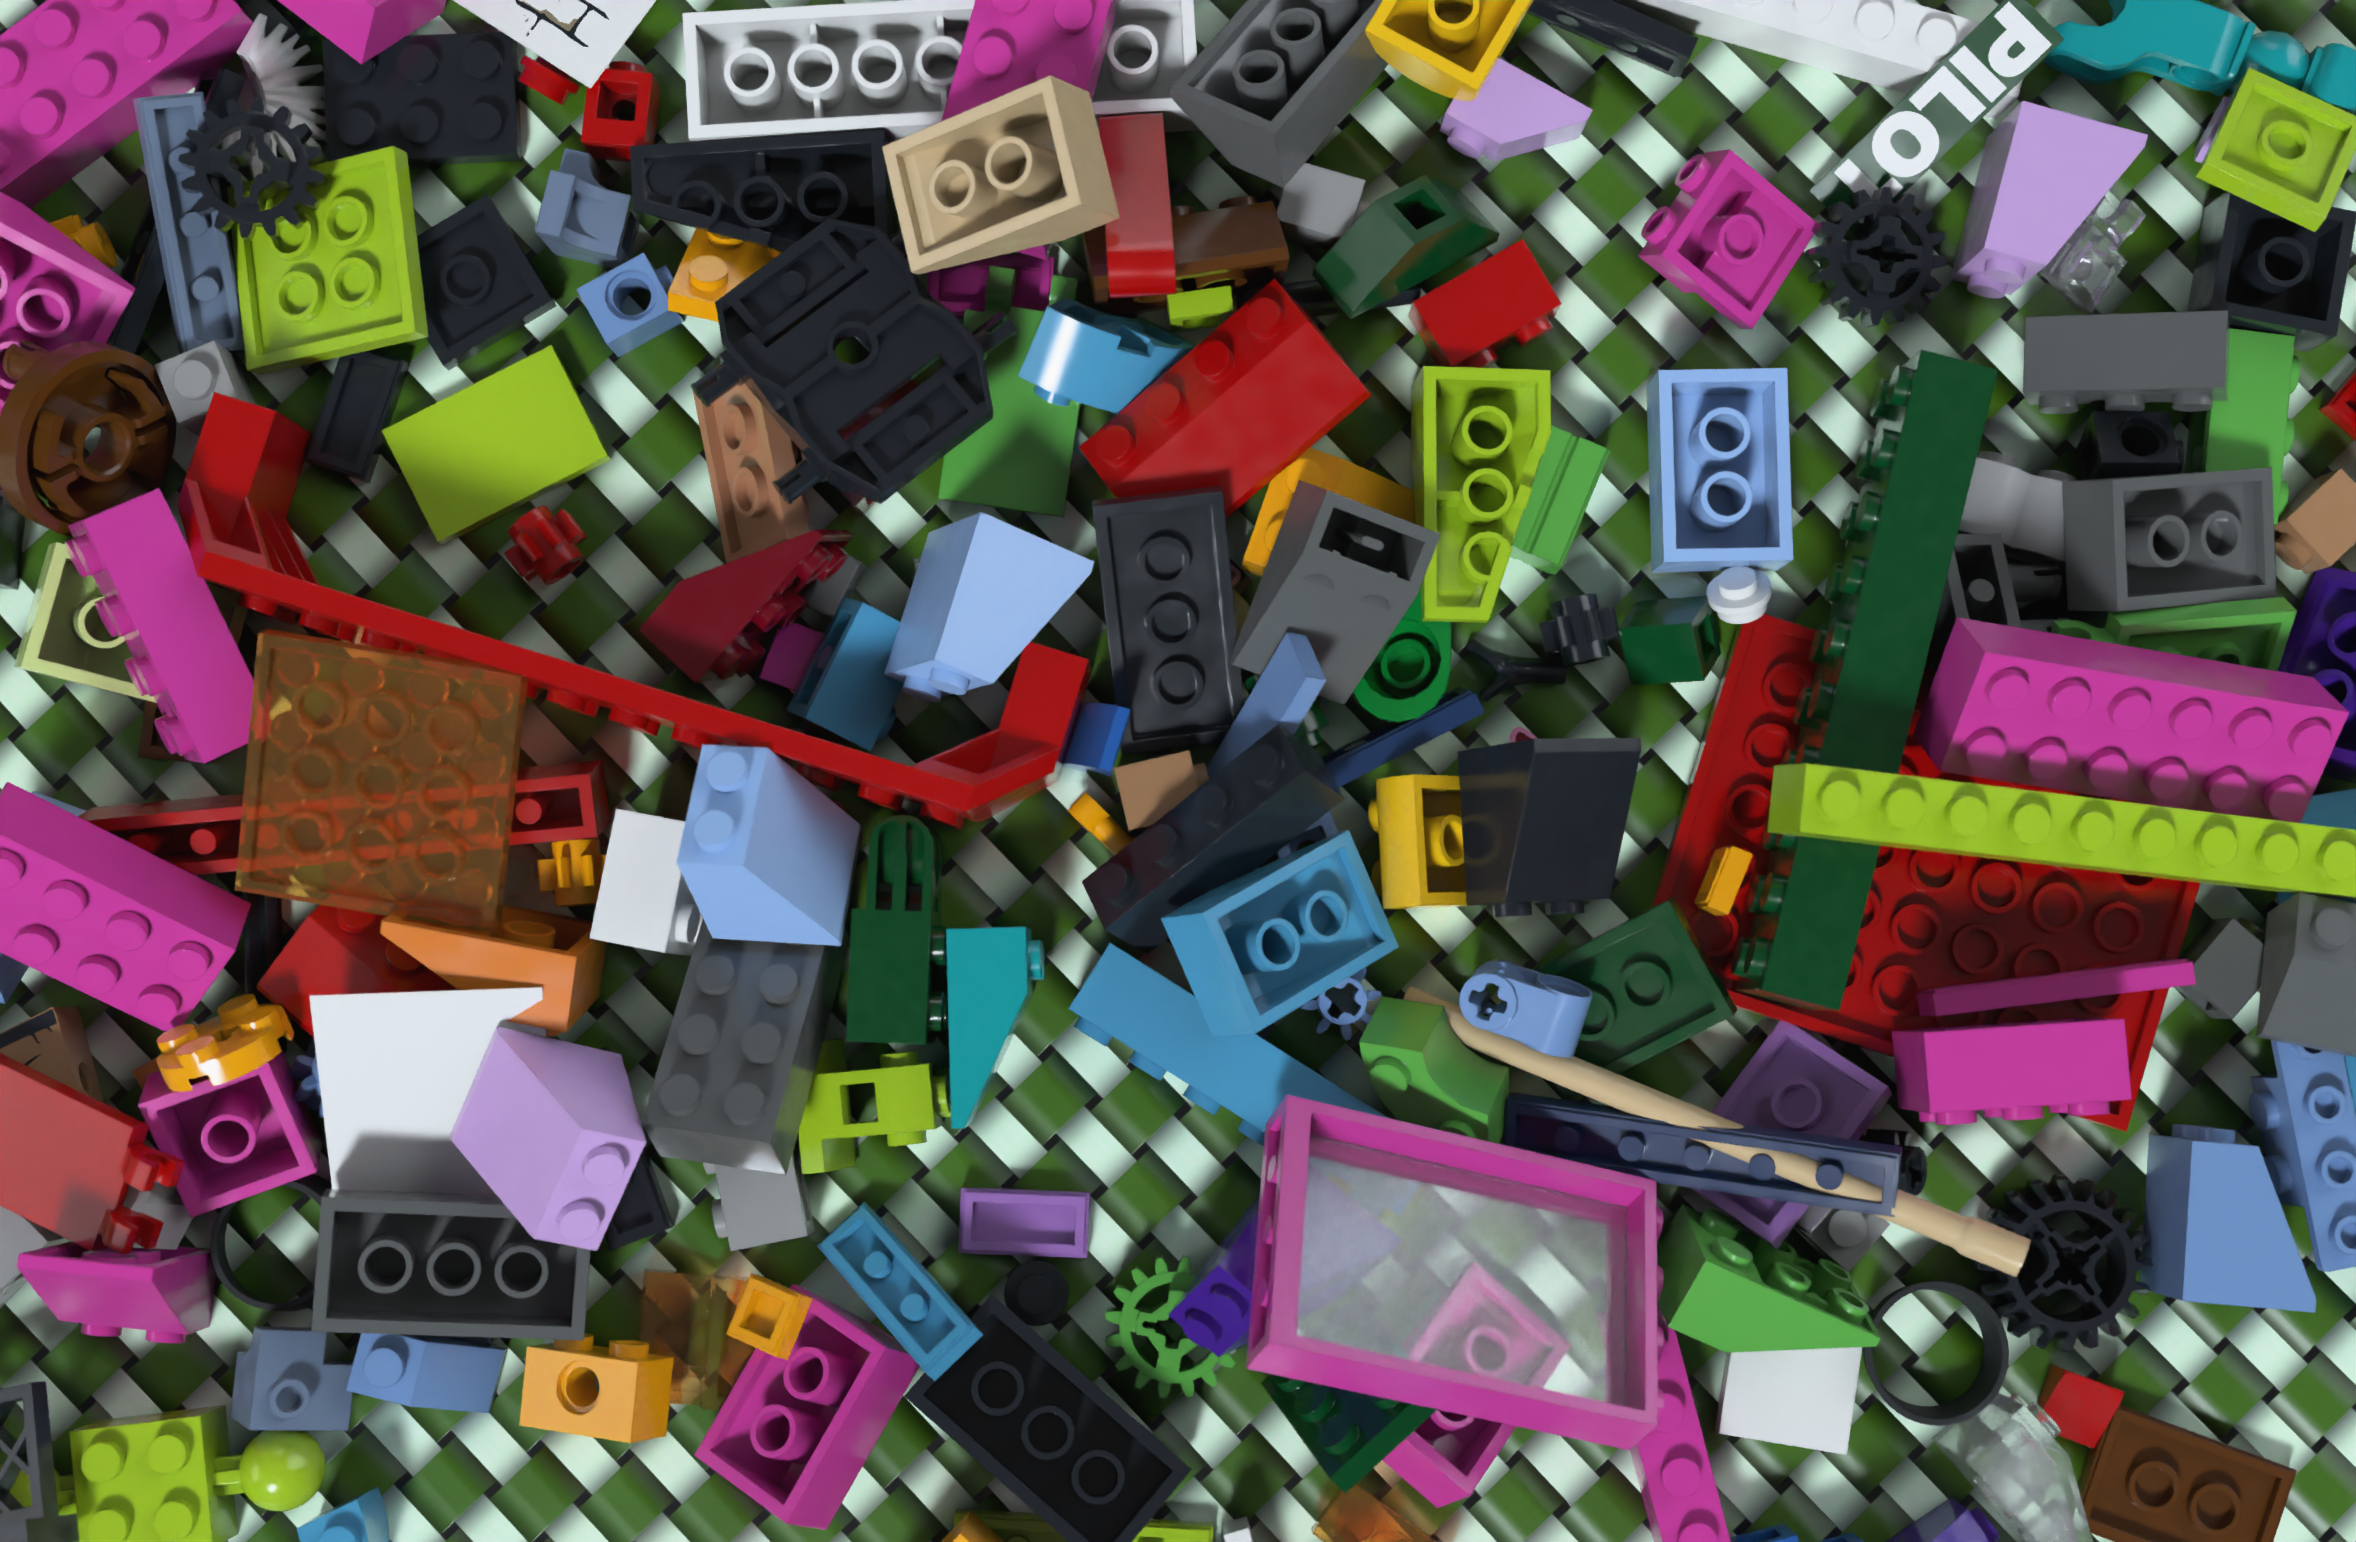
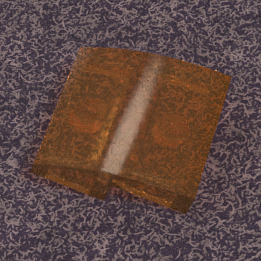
M644 1269L637 1341L649 1343L648 1354L674 1357L669 1404L699 1405L701 1409L720 1410L755 1350V1347L726 1335L749 1277Z

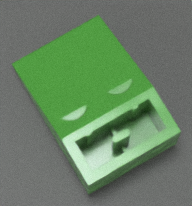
M1682 1204L1657 1247V1266L1662 1268L1664 1275L1663 1288L1658 1303L1667 1326L1721 1351L1731 1353L1877 1347L1882 1339L1868 1313L1869 1307L1861 1300L1853 1284L1854 1278L1848 1271L1826 1259H1819L1817 1264L1798 1256L1797 1252L1785 1241L1776 1250L1763 1240L1741 1231L1739 1225L1734 1220L1717 1210L1708 1208L1705 1209L1704 1213H1701Z

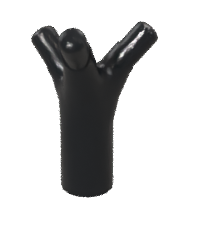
M1471 639L1467 643V650L1494 667L1497 671L1496 678L1480 691V697L1485 702L1491 700L1499 692L1516 685L1527 683L1565 684L1567 667H1563L1562 659L1518 657L1487 648L1475 639Z

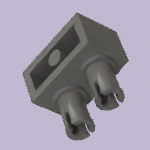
M2001 533L1958 534L1930 644L1935 672H1937L1957 617L2051 633L2054 621L2070 620L2068 617L2020 620L2016 602L2024 601L2056 602L2061 593L2062 577L2061 575L2049 576V574L2057 573L2060 569L2059 565L2055 561L2007 564Z

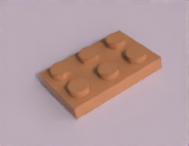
M745 383L742 386L737 384L713 402L710 407H706L693 391L726 563L809 532L810 512L805 497L801 495L789 505L783 499V495H779L772 483L796 466L797 445Z

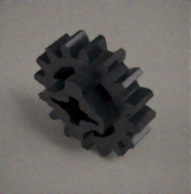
M256 97L252 103L251 112H243L234 98L227 100L229 116L220 119L212 111L206 110L203 115L210 126L207 132L204 134L197 130L188 129L186 133L187 137L197 146L196 153L179 154V162L183 166L195 170L194 176L188 177L181 182L182 188L187 193L203 194L193 207L196 212L203 217L217 211L218 214L214 227L218 231L225 234L234 223L239 224L241 237L245 241L250 242L254 238L256 227H263L272 240L279 239L278 223L284 220L296 229H300L303 224L296 211L301 205L313 210H317L320 206L318 201L309 193L310 186H324L327 182L324 174L311 169L312 164L318 163L325 158L323 151L320 147L303 146L313 134L308 125L303 123L290 129L292 113L287 107L281 106L271 117L268 116L264 100ZM241 130L240 139L225 150L216 149L227 136ZM271 132L283 138L291 146L296 162H290L289 159L275 156L272 152L273 140L271 139ZM258 150V158L269 171L268 174H257L254 184H251L249 190V182L238 169L239 166H250L252 157L256 156V151ZM211 178H217L219 181L232 184L235 188V208L219 198L213 188ZM280 190L291 191L280 204L265 210L266 201Z
M1891 187L1875 190L1871 199L1866 190L1863 189L1849 195V206L1840 201L1827 208L1833 223L1823 221L1813 226L1811 231L1823 241L1821 246L1806 250L1805 257L1820 263V270L1808 276L1809 283H1825L1827 290L1819 300L1822 306L1836 301L1842 304L1839 310V320L1844 322L1854 319L1861 312L1860 319L1864 328L1878 326L1882 317L1888 326L1904 321V310L1912 314L1926 308L1920 293L1929 294L1939 291L1941 284L1931 276V271L1947 266L1948 259L1940 255H1934L1933 246L1946 239L1944 232L1929 234L1925 226L1931 221L1934 213L1930 209L1915 215L1911 211L1915 200L1914 195L1906 194L1892 203ZM1864 217V223L1858 225L1857 236L1849 242L1842 241L1848 229L1857 220ZM1873 248L1875 255L1882 256L1883 260L1895 262L1880 267L1879 261L1870 259L1866 255H1858L1857 253ZM1902 274H1910L1903 288L1889 298V293L1895 291L1896 280ZM1845 276H1846V277L1849 279V281L1853 284V287L1848 283V281L1846 280Z

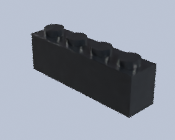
M1278 724L1085 878L1082 884L1104 930L1148 954L1169 938L1162 923V917L1206 892L1254 871L1345 798L1319 752Z

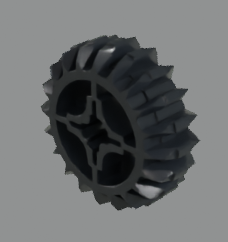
M2052 1175L2048 1189L2040 1179H2029L2026 1181L2025 1188L2027 1200L2017 1191H2006L2003 1197L2010 1212L2006 1214L1998 1209L1990 1208L1986 1211V1217L1998 1227L2031 1240L2029 1263L2017 1277L1973 1259L1972 1265L1976 1269L1991 1272V1277L1981 1280L1976 1288L1978 1293L1984 1296L1999 1294L1990 1306L1996 1312L1999 1319L2010 1316L2007 1332L2018 1338L2029 1332L2030 1344L2041 1349H2045L2053 1339L2056 1348L2062 1352H2072L2076 1338L2087 1348L2098 1347V1327L2107 1335L2113 1337L2120 1335L2121 1328L2115 1315L2120 1313L2132 1319L2136 1318V1316H2139V1310L2128 1301L2131 1293L2147 1295L2151 1292L2149 1285L2136 1280L2137 1270L2151 1269L2154 1266L2152 1259L2135 1255L2134 1249L2143 1246L2149 1238L2143 1231H2126L2134 1222L2136 1213L2131 1208L2126 1207L2114 1210L2117 1204V1194L2111 1190L2103 1189L2095 1195L2094 1182L2084 1178H2079L2071 1188L2067 1176ZM2074 1210L2086 1217L2093 1226L2085 1232L2076 1230L2063 1238L2057 1229L2047 1227L2042 1218L2058 1211ZM2056 1250L2071 1254L2064 1261L2065 1267L2068 1269V1276L2053 1272L2060 1265L2059 1259L2056 1256L2058 1253ZM2106 1253V1273L2103 1283L2099 1287L2095 1279L2094 1268L2099 1258ZM2062 1289L2067 1296L2077 1299L2082 1307L2066 1314L2048 1315L2040 1312L2030 1301L2039 1294L2048 1297L2053 1292Z

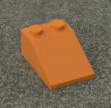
M423 889L381 921L380 934L458 990L542 987L543 1000L507 1020V1022L544 1028L546 1036H556L561 1032L567 1033L600 996L607 942L589 938L593 921Z

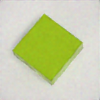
M1231 286L1167 295V315L1169 330L1172 333L1218 328L1234 314Z

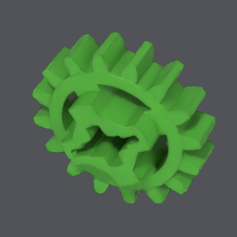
M1183 1254L1177 1269H1169L1163 1255L1156 1256L1155 1273L1147 1275L1142 1268L1136 1265L1131 1270L1136 1283L1134 1288L1130 1289L1127 1286L1117 1284L1113 1291L1116 1297L1124 1303L1123 1307L1106 1309L1105 1319L1119 1325L1118 1331L1106 1336V1346L1123 1347L1124 1353L1116 1361L1115 1367L1118 1371H1122L1134 1365L1138 1369L1134 1386L1139 1390L1148 1383L1150 1378L1159 1381L1158 1391L1161 1398H1166L1170 1392L1171 1384L1177 1383L1181 1384L1187 1398L1193 1397L1194 1380L1200 1377L1213 1388L1218 1384L1213 1367L1219 1363L1225 1367L1233 1368L1236 1361L1232 1354L1229 1352L1218 1357L1212 1351H1209L1195 1364L1180 1368L1181 1357L1195 1348L1197 1344L1192 1342L1184 1331H1181L1178 1341L1166 1340L1165 1328L1156 1326L1157 1320L1165 1321L1169 1319L1170 1316L1168 1314L1198 1275L1191 1272L1190 1256ZM1170 1283L1168 1296L1154 1306H1136L1148 1291L1157 1286ZM1131 1332L1149 1338L1158 1351L1156 1364L1149 1361L1138 1350Z

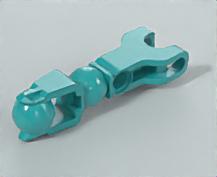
M2107 0L2113 12L2112 22L2103 26L2084 25L2070 21L2058 24L2054 29L2064 40L2043 59V62L2052 69L2096 86L2118 81L2129 73L2142 71L2189 88L2213 92V94L2220 97L2228 88L2234 94L2239 81L2250 67L2356 116V51L2343 44L2330 43L2325 45L2324 48L2316 46L2308 55L2302 42L2287 32L2265 31L2253 35L2256 27L2255 23L2245 22L2228 11L2198 0Z

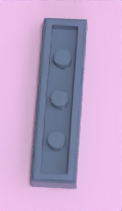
M203 92L135 98L133 103L179 355L214 340L228 351L244 349L239 294L228 231L223 234L214 227L218 214L217 211L201 217L193 207L203 194L187 193L181 184L186 178L195 175V170H191L179 162V154L196 153L197 146L186 135L188 129L197 130L204 134L209 129V125L203 115L206 111ZM211 178L213 188L222 200L219 180Z

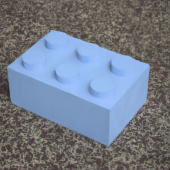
M1787 368L1658 370L1646 385L1652 573L1721 572L1735 566H1745L1759 571H1778L1793 560Z

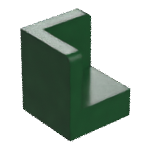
M1707 596L1639 601L1635 603L1618 627L1629 679L1634 685L1704 681L1721 655L1714 615Z

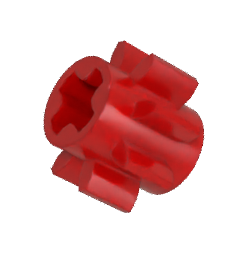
M539 506L520 517L507 531L515 546L504 552V555L522 578L525 577L527 581H531L539 575L545 585H551L569 575L585 558L576 545L587 539V535L565 509L560 510L553 516L547 506Z

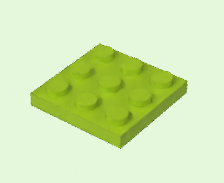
M390 146L311 166L312 170L324 174L327 178L326 185L319 187L310 186L309 193L318 201L320 206L317 210H313L301 205L296 211L303 224L300 229H296L286 220L278 223L279 239L272 240L263 227H256L252 242L245 241L240 235L239 224H233L231 231L246 367L248 371L263 375L429 337L407 152L395 146ZM255 180L249 181V190H250L251 184H254V181H255ZM229 186L227 187L228 204L235 208V188ZM280 190L266 201L265 210L280 204L291 191Z

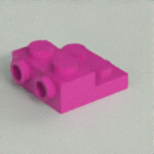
M1730 149L1706 152L1704 156L1697 154L1689 159L1677 174L1675 184L1681 188V191L1670 208L1667 206L1659 208L1645 223L1641 236L1648 242L1638 256L1683 293L1698 294L1739 329H1753L1814 235L1811 230L1818 223Z

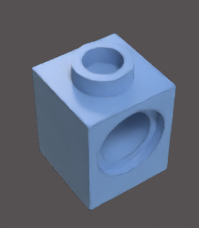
M644 253L577 288L603 339L618 358L684 322L680 313L668 311V290L674 279L667 265L656 270ZM636 290L651 292L650 304L644 312L632 316L623 314V302L631 292Z

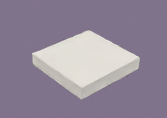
M1863 1347L1726 1353L1715 1431L1719 1434L1847 1455Z

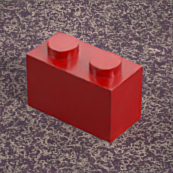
M1521 239L1413 301L1408 317L1437 366L1489 368L1499 360L1495 352L1516 340L1522 348L1550 332L1553 326L1549 320L1555 317L1562 303L1526 243Z

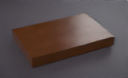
M2120 1405L2095 1448H2090L2065 1522L2073 1527L2114 1542H2273L2297 1470Z

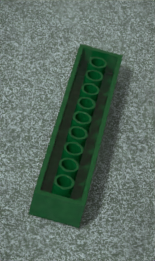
M1921 349L1902 366L1897 365L1888 380L1881 379L1879 381L1870 409V415L1878 418L1873 441L1866 440L1864 442L1855 468V477L1863 479L1858 502L1851 501L1848 504L1840 528V539L1848 540L1842 564L1835 563L1833 565L1825 587L1824 599L1832 602L1827 626L1819 625L1817 627L1810 647L1809 662L1817 664L1811 688L1803 687L1794 711L1793 723L1801 726L1796 750L1788 749L1781 765L1808 763L1891 774L1899 773L1998 369ZM1768 818L1762 840V848L1770 850L1764 875H1755L1747 899V911L1754 913L1749 937L1739 938L1731 963V974L1739 976L1735 990L1808 1010L1840 1011L1880 846L1767 833Z

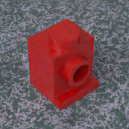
M626 61L609 63V69L606 68L592 88L587 87L581 142L593 159L631 162L630 146L655 144L661 87L653 73H648L644 66ZM626 107L635 108V118L633 121L616 120L617 114L621 109Z

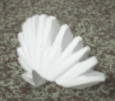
M259 13L236 52L242 60L243 67L250 80L254 99L256 97L264 100L268 116L271 117L281 106L287 107L292 113L290 129L306 123L313 132L303 146L321 148L315 140L327 141L326 132L319 128L326 127V117L317 114L325 113V102L322 101L325 99L324 86L299 85L324 72L321 64L294 67L311 49L307 44L295 50L293 49V46L300 38L297 33L284 43H281L289 28L282 23L265 37L267 16ZM241 130L227 136L220 143L221 150H225L240 139ZM271 132V139L273 140L272 152L277 157V149L284 158L289 159L290 162H296L291 146L283 138ZM258 150L256 151V156L252 157V162L249 166L253 180H255L257 174L262 173V167L264 166L258 158ZM264 166V168H265V170H266V173L268 174L269 169H267V168Z

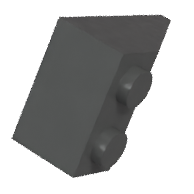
M2272 467L2062 482L2068 611L2118 612L2276 596Z

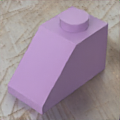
M1500 58L1476 99L1472 101L1452 100L1444 115L1440 132L1449 136L1447 139L1448 143L1463 155L1474 159H1479L1483 155L1492 161H1498L1578 139L1593 110Z

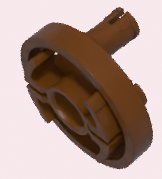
M19 340L20 347L15 343L8 347L3 358V369L6 375L12 380L17 381L7 397L0 413V486L10 504L21 515L56 533L73 537L68 525L160 487L173 456L177 425L176 417L155 367L138 355L98 341L70 343L53 351H48L27 340ZM109 367H114L115 369H110L107 377L112 379L121 388L126 397L123 398L113 383L104 378ZM100 424L99 442L92 454L84 459L83 447L90 431ZM31 484L33 485V487L35 488V490H36L45 500H47L48 505L51 506V507H47L46 504H45V502L42 501V500L34 493Z

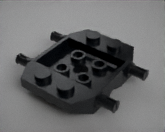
M828 218L715 302L724 351L719 354L721 364L697 382L692 383L691 388L696 396L702 400V403L706 407H710L713 402L737 384L742 386L745 383L801 449L803 461L772 482L779 495H783V499L789 505L819 481L823 483L826 480L829 484L881 504L993 419V407L984 360L987 359L989 352L1010 336L1015 335L1016 329L1010 319L1006 320V315L1002 311H998L995 316L972 333L967 327L965 328L950 310L929 294L917 274L911 273L910 265L906 260L908 257L901 230L889 238L878 227ZM849 337L864 339L872 348L870 355L858 364H848L840 361L834 352L836 346L842 340ZM941 358L946 365L849 439L844 441L839 435L904 384L914 379L936 360Z

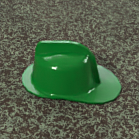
M1420 589L1416 598L1353 691L1362 707L1382 720L1403 722L1418 719L1436 706L1447 689L1451 673V622L1422 621Z

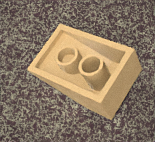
M1051 75L882 146L911 273L923 274L1063 241L1120 218L1090 93Z

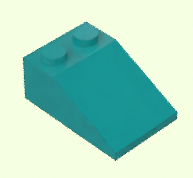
M1028 927L946 929L951 1129H963L974 1122L1034 993L1033 980H1045L1044 941L1032 940V929Z

